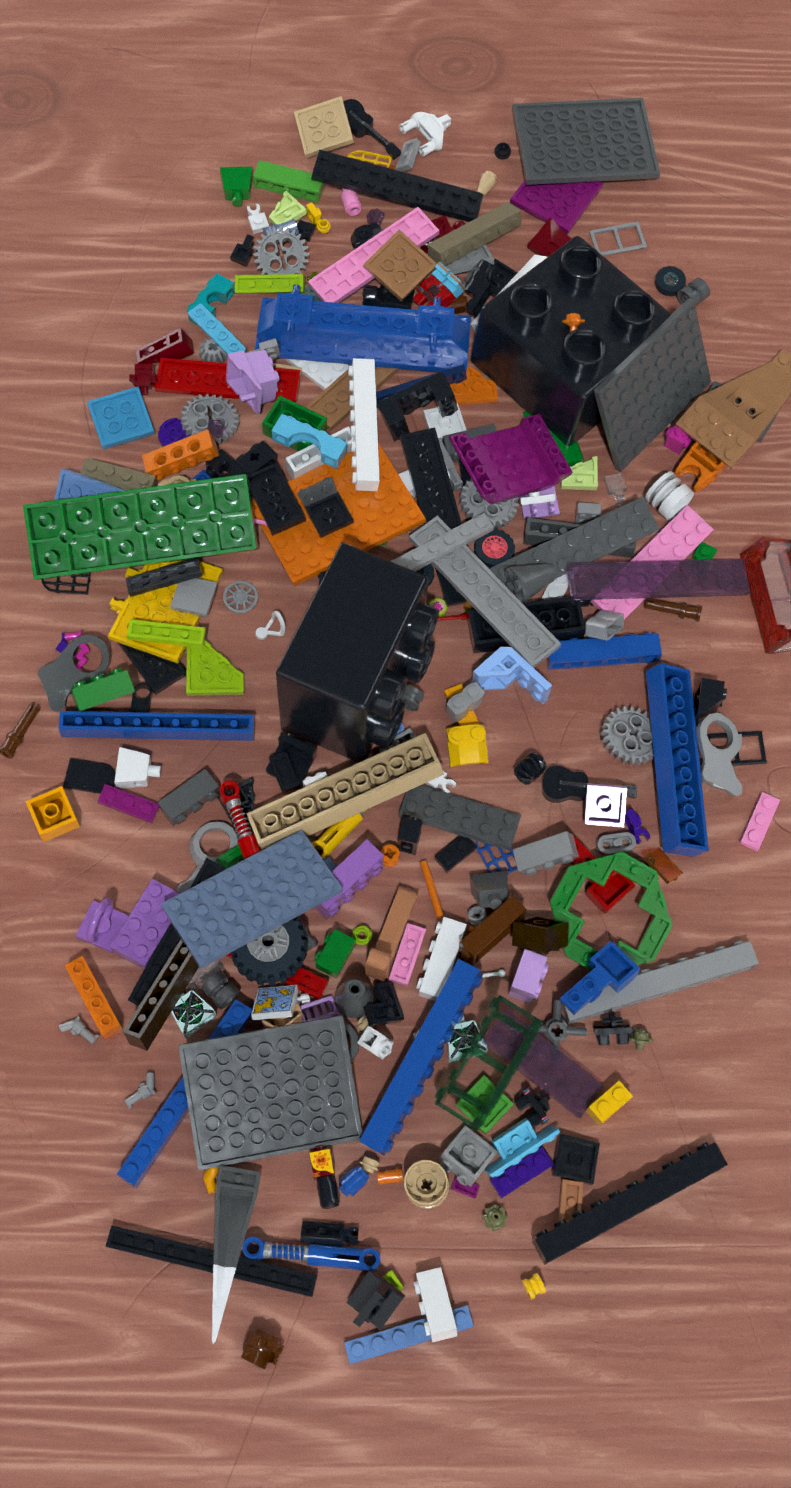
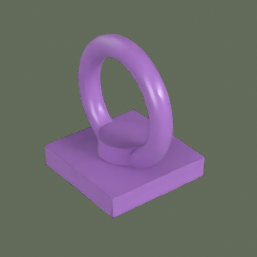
M105 898L100 903L93 900L76 934V938L113 953L110 946L129 915L113 909V901L110 898Z

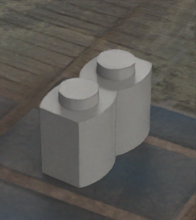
M607 610L599 611L595 617H591L586 621V636L610 640L615 633H619L623 629L624 614Z
M477 682L467 685L462 693L456 694L449 699L446 706L447 715L453 722L462 720L469 711L477 709L482 704L485 691Z

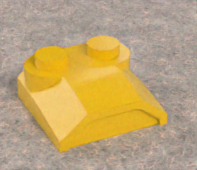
M473 724L446 729L450 768L462 765L488 764L484 725Z

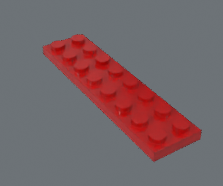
M160 357L157 382L155 383L156 392L198 396L199 394L202 396L209 394V397L216 395V397L240 399L239 395L226 382L227 363ZM273 367L274 371L278 372L279 381L277 382L278 392H276L275 400L270 402L275 403L280 395L296 403L301 370Z

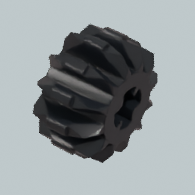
M530 753L517 764L514 775L524 785H529L540 777L546 769L547 763L537 753Z

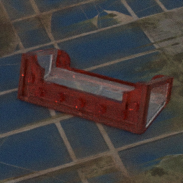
M762 537L740 554L765 653L791 651V540Z

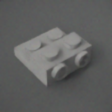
M465 1125L438 1161L446 1172L451 1171L457 1176L460 1184L464 1186L468 1184L471 1187L498 1151Z

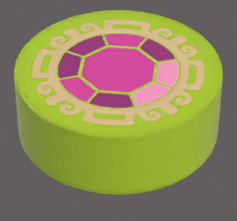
M435 598L429 603V606L439 610V617H443L446 614L447 606L443 599Z

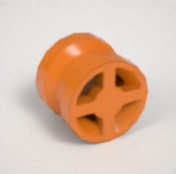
M392 844L382 847L380 852L384 855L383 865L385 867L397 865L400 855L399 849Z

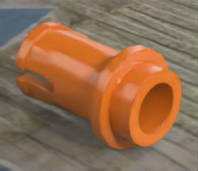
M396 1167L393 1170L377 1171L378 1185L395 1182L400 1184V1182H403L402 1169Z

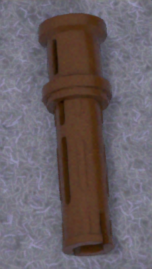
M647 597L644 609L679 615L680 619L685 617L699 622L702 606L687 605L686 602L677 604Z
M29 704L13 731L7 733L6 740L0 747L1 755L9 759L14 757V751L18 745L22 744L23 735L40 711L36 705L33 707V704Z

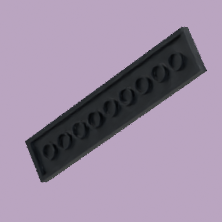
M323 150L318 152L311 180L415 208L419 207L423 210L468 222L478 218L483 194L473 190Z
M430 428L400 435L399 438L417 504L426 518V523L438 515L451 530L460 526L462 522L436 429ZM436 569L446 606L450 607L468 603L456 588Z

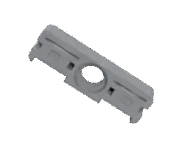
M440 437L438 440L445 465L450 474L452 490L455 492L462 489L463 482Z

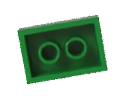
M280 395L262 422L263 434L272 438V429L281 414L292 416L299 422L308 423L319 431L323 430L326 432L327 430L326 417ZM297 442L290 447L300 451L312 445V443Z
M122 668L110 671V676L104 678L102 674L91 678V683L86 684L85 681L73 684L74 689H71L70 693L77 711H82L135 692L128 671H122Z

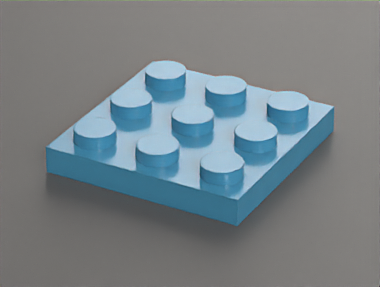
M139 387L87 401L103 450L155 434Z

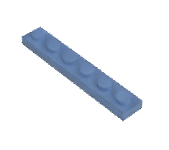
M468 1305L452 1310L457 1332L474 1327ZM424 1318L344 1342L350 1365L432 1340L431 1335L426 1336L424 1322H427V1319Z

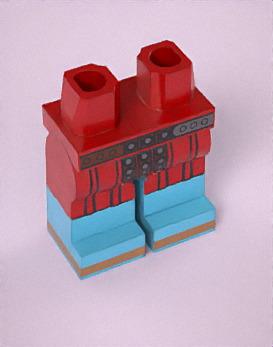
M439 261L435 266L436 270L421 285L419 284L416 287L418 293L414 296L413 300L418 306H422L426 301L429 302L426 306H431L434 304V298L437 297L438 302V297H440V306L447 308L466 290L463 283Z

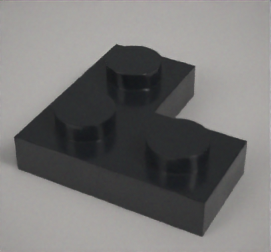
M384 982L372 986L377 1003L368 1004L363 1007L369 1026L397 1023L404 1020L393 983Z

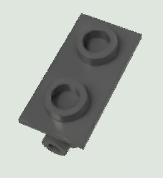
M332 477L328 479L324 478V480L303 490L300 489L297 495L305 508L337 493Z

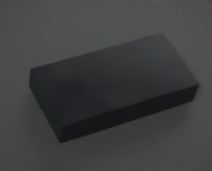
M287 751L268 757L282 793L300 787Z

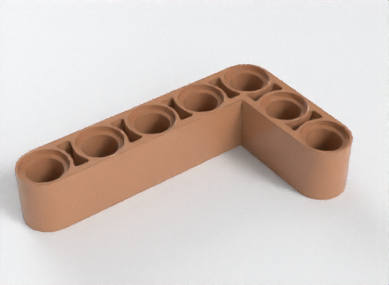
M399 886L375 949L372 948L369 953L365 975L383 982L385 981L417 900L418 892Z

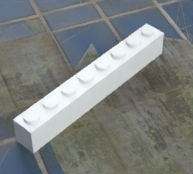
M353 358L352 366L349 365L348 376L351 377V380H349V391H352V395L349 397V406H352L350 421H353V426L351 425L350 436L354 440L351 441V452H354V456L351 459V467L355 468V472H352V483H355V490L377 491L380 480L374 359Z

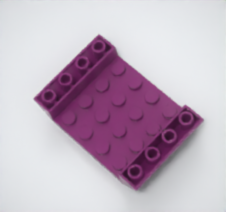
M540 414L525 417L520 426L473 438H469L466 432L452 435L449 438L481 497L491 505L528 495L529 493L550 489L573 473Z

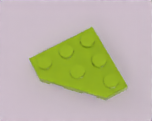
M204 640L203 648L187 646V696L244 695V674L234 668L206 640Z

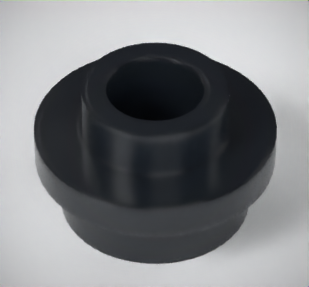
M499 143L495 147L494 154L499 159H507L511 155V148L507 143Z

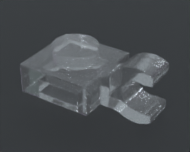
M622 473L604 476L608 495L614 494L616 507L624 506L623 501H625L623 492H626L627 487Z

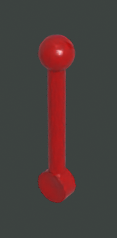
M468 614L438 617V621L467 620Z

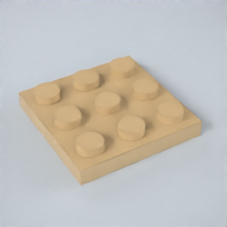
M342 96L294 112L306 158L318 155L319 150L330 151L354 143Z

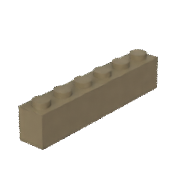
M506 202L427 244L428 256L437 264L440 261L446 266L521 226V210Z

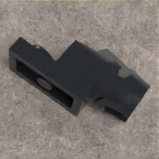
M481 259L465 277L467 282L465 292L473 298L468 301L466 311L474 319L494 290L490 280L496 269L484 259Z

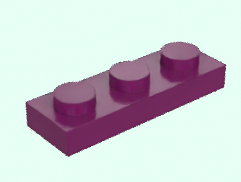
M107 784L104 785L97 801L98 804L151 824L159 809L158 804Z

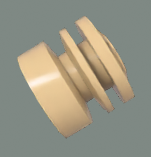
M421 1160L414 1163L407 1170L404 1177V1188L409 1200L415 1206L421 1209H433L440 1206L446 1200L449 1193V1181L445 1170L438 1163L431 1160ZM426 1181L428 1184L432 1183L430 1185L431 1190L429 1191L422 1189L424 1187L423 1183Z

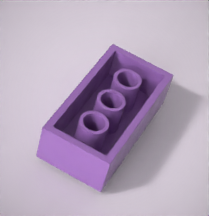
M368 839L365 840L332 871L343 892L314 908L326 920L330 916L334 917L340 911L339 907L344 903L348 904L355 897L354 893L358 890L362 891L369 884L368 880L373 876L376 878L383 871L384 855Z
M152 879L110 946L112 952L145 969L171 923L161 904L180 893Z

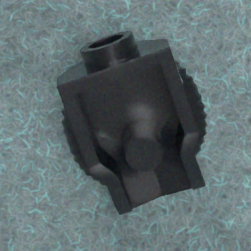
M376 222L356 228L351 235V244L354 250L382 232V228Z

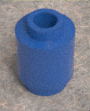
M358 1165L356 1168L353 1167L338 1181L340 1183L338 1188L346 1197L348 1195L353 1197L367 1184L366 1181L369 1179V1176Z

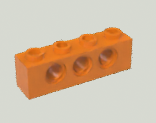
M207 429L142 455L146 473L155 475L156 480H161L189 467L212 460L219 456L214 436Z
M81 956L64 965L104 1040L122 1031L121 1025L84 957Z

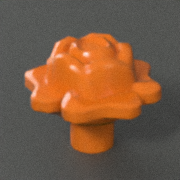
M576 313L567 314L566 319L562 320V323L570 327V332L585 322L584 319H581L580 314Z

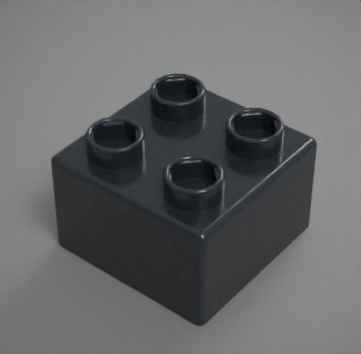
M575 236L481 308L471 361L532 416L540 414L547 428L565 445L572 446L602 421L593 390L672 314L580 236ZM567 314H580L581 319H584L585 322L570 332V327L562 323V320L566 319Z
M344 542L340 544L276 671L282 731L293 734L358 763L367 759L373 744L385 749L391 746L405 712L404 706L399 704L403 697L407 680L417 684L421 682L429 667L436 646L435 642L430 639L438 621L439 610L426 604L428 578L425 575Z

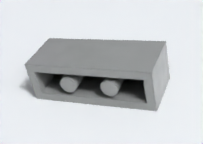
M568 831L513 849L518 872L526 876L535 875L541 869H553L559 863H571L574 861V858L579 857L574 836Z

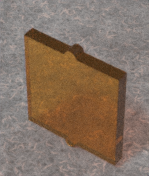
M660 848L654 852L651 851L644 858L651 868L657 871V874L666 884L676 881L683 873Z

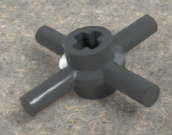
M554 999L553 1018L548 1020L545 1025L526 1024L525 1032L544 1033L546 1038L551 1041L550 1061H558L559 1043L567 1035L587 1036V1028L568 1027L567 1023L561 1019L562 1003L560 999ZM555 1025L561 1029V1032H557L558 1035L551 1031L552 1028H555Z

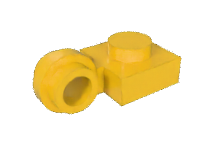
M312 202L307 204L306 216L312 224L316 225L317 230L321 234L328 233L331 228L329 221L321 219L322 213L320 209L316 208Z

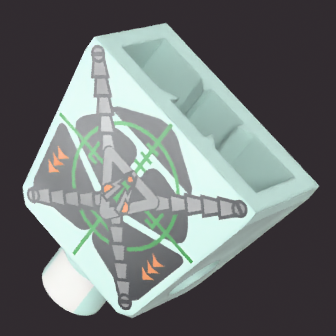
M193 990L186 994L183 993L171 1012L185 1039L217 1016L215 1010Z
M463 1016L459 1024L456 1023L453 1029L452 1039L450 1042H447L449 1063L485 1055L488 1051L475 1020L465 1022Z

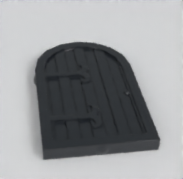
M70 758L63 788L101 794L105 784L114 787V769L103 763Z

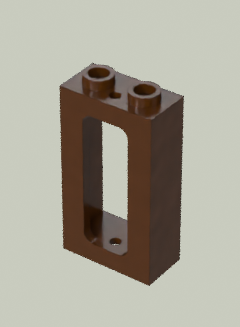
M512 895L460 941L459 958L474 966L513 931V922L524 919L527 909Z

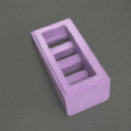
M332 995L300 1006L301 1012H304V1015L302 1013L303 1022L339 1015ZM326 1002L329 1007L330 1013H327L324 1005V1003ZM318 1005H319L320 1010H321V1012H322V1015H321V1016H320V1014H319V1012H318V1009H317V1007H316V1006H318ZM309 1009L312 1010L314 1018L311 1017Z

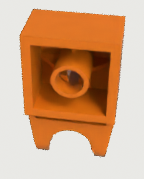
M696 442L678 465L674 474L676 477L686 473L694 474L698 482L693 490L698 493L712 483L727 466Z

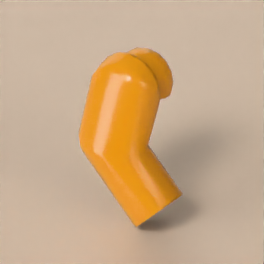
M219 1167L209 1168L204 1172L203 1180L208 1194L215 1193V1177Z

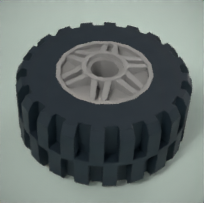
M294 918L231 952L233 963L242 976L245 975L250 982L256 981L258 985L264 986V983H269V986H275L276 982H281V984L287 982V978H293L297 974L296 971L298 969L301 970L303 961L307 956V937L301 921Z

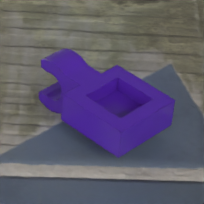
M633 809L626 811L624 821L630 833L634 835L636 844L641 843L640 835L644 836L646 841H648L650 834L647 830L640 828L642 824L640 816L637 813L635 814Z

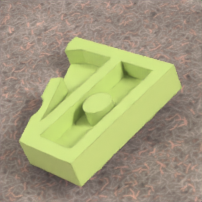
M285 191L283 199L277 203L275 210L270 214L269 221L273 225H278L292 219L297 221L305 216L307 211L290 193Z
M597 456L592 457L589 461L584 463L581 461L570 467L573 471L572 475L561 481V489L597 490Z

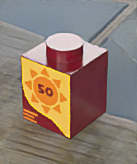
M325 1146L313 1148V1152H309L314 1180L329 1175L334 1177L330 1149H325Z

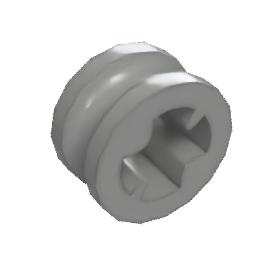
M475 906L468 912L470 922L474 926L480 925L487 918L484 908L480 906Z

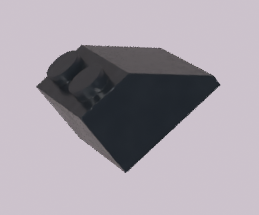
M701 679L694 697L696 727L704 717L716 713L717 709L722 707L723 700L726 699L727 689L724 688L725 681Z

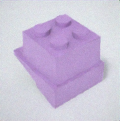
M243 350L228 354L226 382L239 395L241 402L246 401L256 414H260L261 404L275 400L276 392H278L277 382L279 381V375L273 369L271 356L267 355L266 350L245 353Z

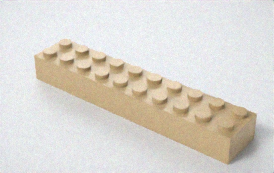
M426 733L246 814L261 849L264 850L300 830L304 832L306 837L438 778L444 775V772Z

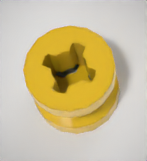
M538 1273L533 1274L530 1279L525 1278L521 1280L530 1300L534 1299L539 1293H546L545 1286Z

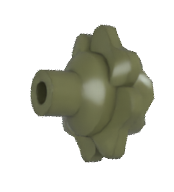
M637 1028L630 1034V1040L636 1043L637 1050H644L645 1044L653 1042L652 1036L649 1035L646 1029Z
M494 1205L491 1208L485 1209L486 1214L482 1216V1219L486 1223V1228L492 1227L493 1231H497L499 1228L505 1227L508 1217L505 1215L504 1208Z

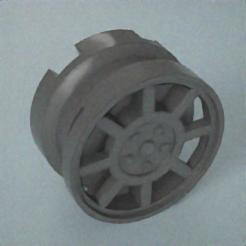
M406 685L399 705L404 706L405 709L410 711H418L419 703L423 701L424 694L419 689Z

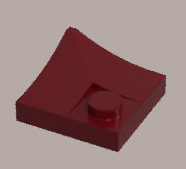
M549 217L539 232L528 242L527 248L536 255L548 257L572 238Z

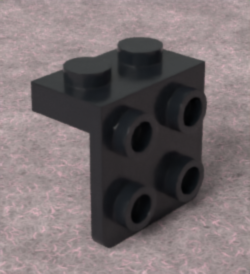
M281 732L278 738L279 746L274 755L287 751L301 786L316 758V748L310 742L298 740L293 734ZM269 762L266 767V773L275 777Z

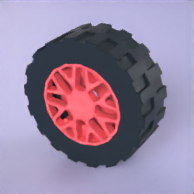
M495 529L478 538L475 542L474 554L488 568L514 557V541L505 531Z

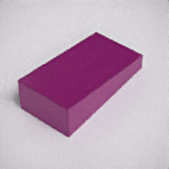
M454 1177L450 1190L476 1199L480 1186L473 1184L471 1187L468 1184L464 1186L458 1182L457 1177Z

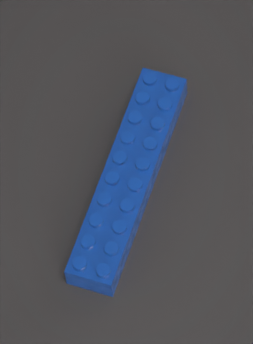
M660 663L647 670L646 677L663 852L695 857L709 851L691 675L688 669Z

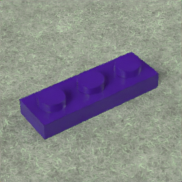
M541 1147L536 1152L522 1159L518 1164L505 1170L500 1176L492 1178L490 1182L502 1199L551 1168L554 1164L544 1148Z

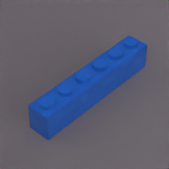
M627 634L622 637L613 636L610 640L593 637L580 640L578 638H571L567 641L557 639L561 643V647L546 659L548 670L659 662L662 652L659 634Z

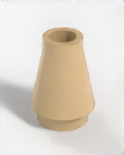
M485 171L481 175L476 192L483 194V198H485L486 194L497 183V176L491 171Z

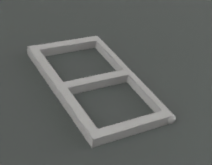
M638 221L589 231L594 248L602 256L647 248ZM636 227L641 245L623 248L617 230ZM613 231L619 249L600 252L594 235Z

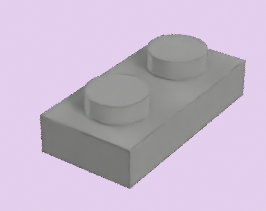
M417 138L404 143L396 170L404 172L413 168L421 143Z

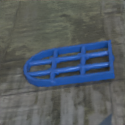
M476 841L478 854H480L489 873H492L489 868L492 864L496 866L498 872H502L497 863L501 860H505L509 868L507 875L517 870V867L512 869L507 860L509 856H513L515 860L512 848L510 850L511 853L504 854L502 848L498 847L502 857L496 859L490 850V847H493L492 845L484 843L485 847L479 849L478 841ZM482 851H488L493 861L487 863Z

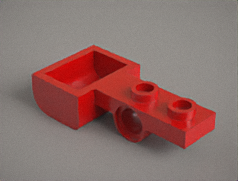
M574 836L579 857L574 858V861L571 863L577 865L596 859ZM612 870L603 887L586 878L592 885L586 890L585 895L600 911L607 913L636 885L631 880Z

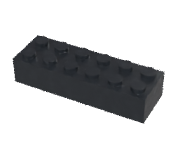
M579 595L522 603L556 639L560 641H567L571 638L583 639L586 627ZM476 609L468 610L467 624L473 654L496 651L500 647H511Z

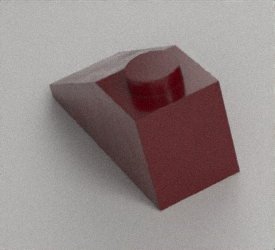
M181 328L136 350L138 364L160 363V357L183 359L194 353L192 339Z

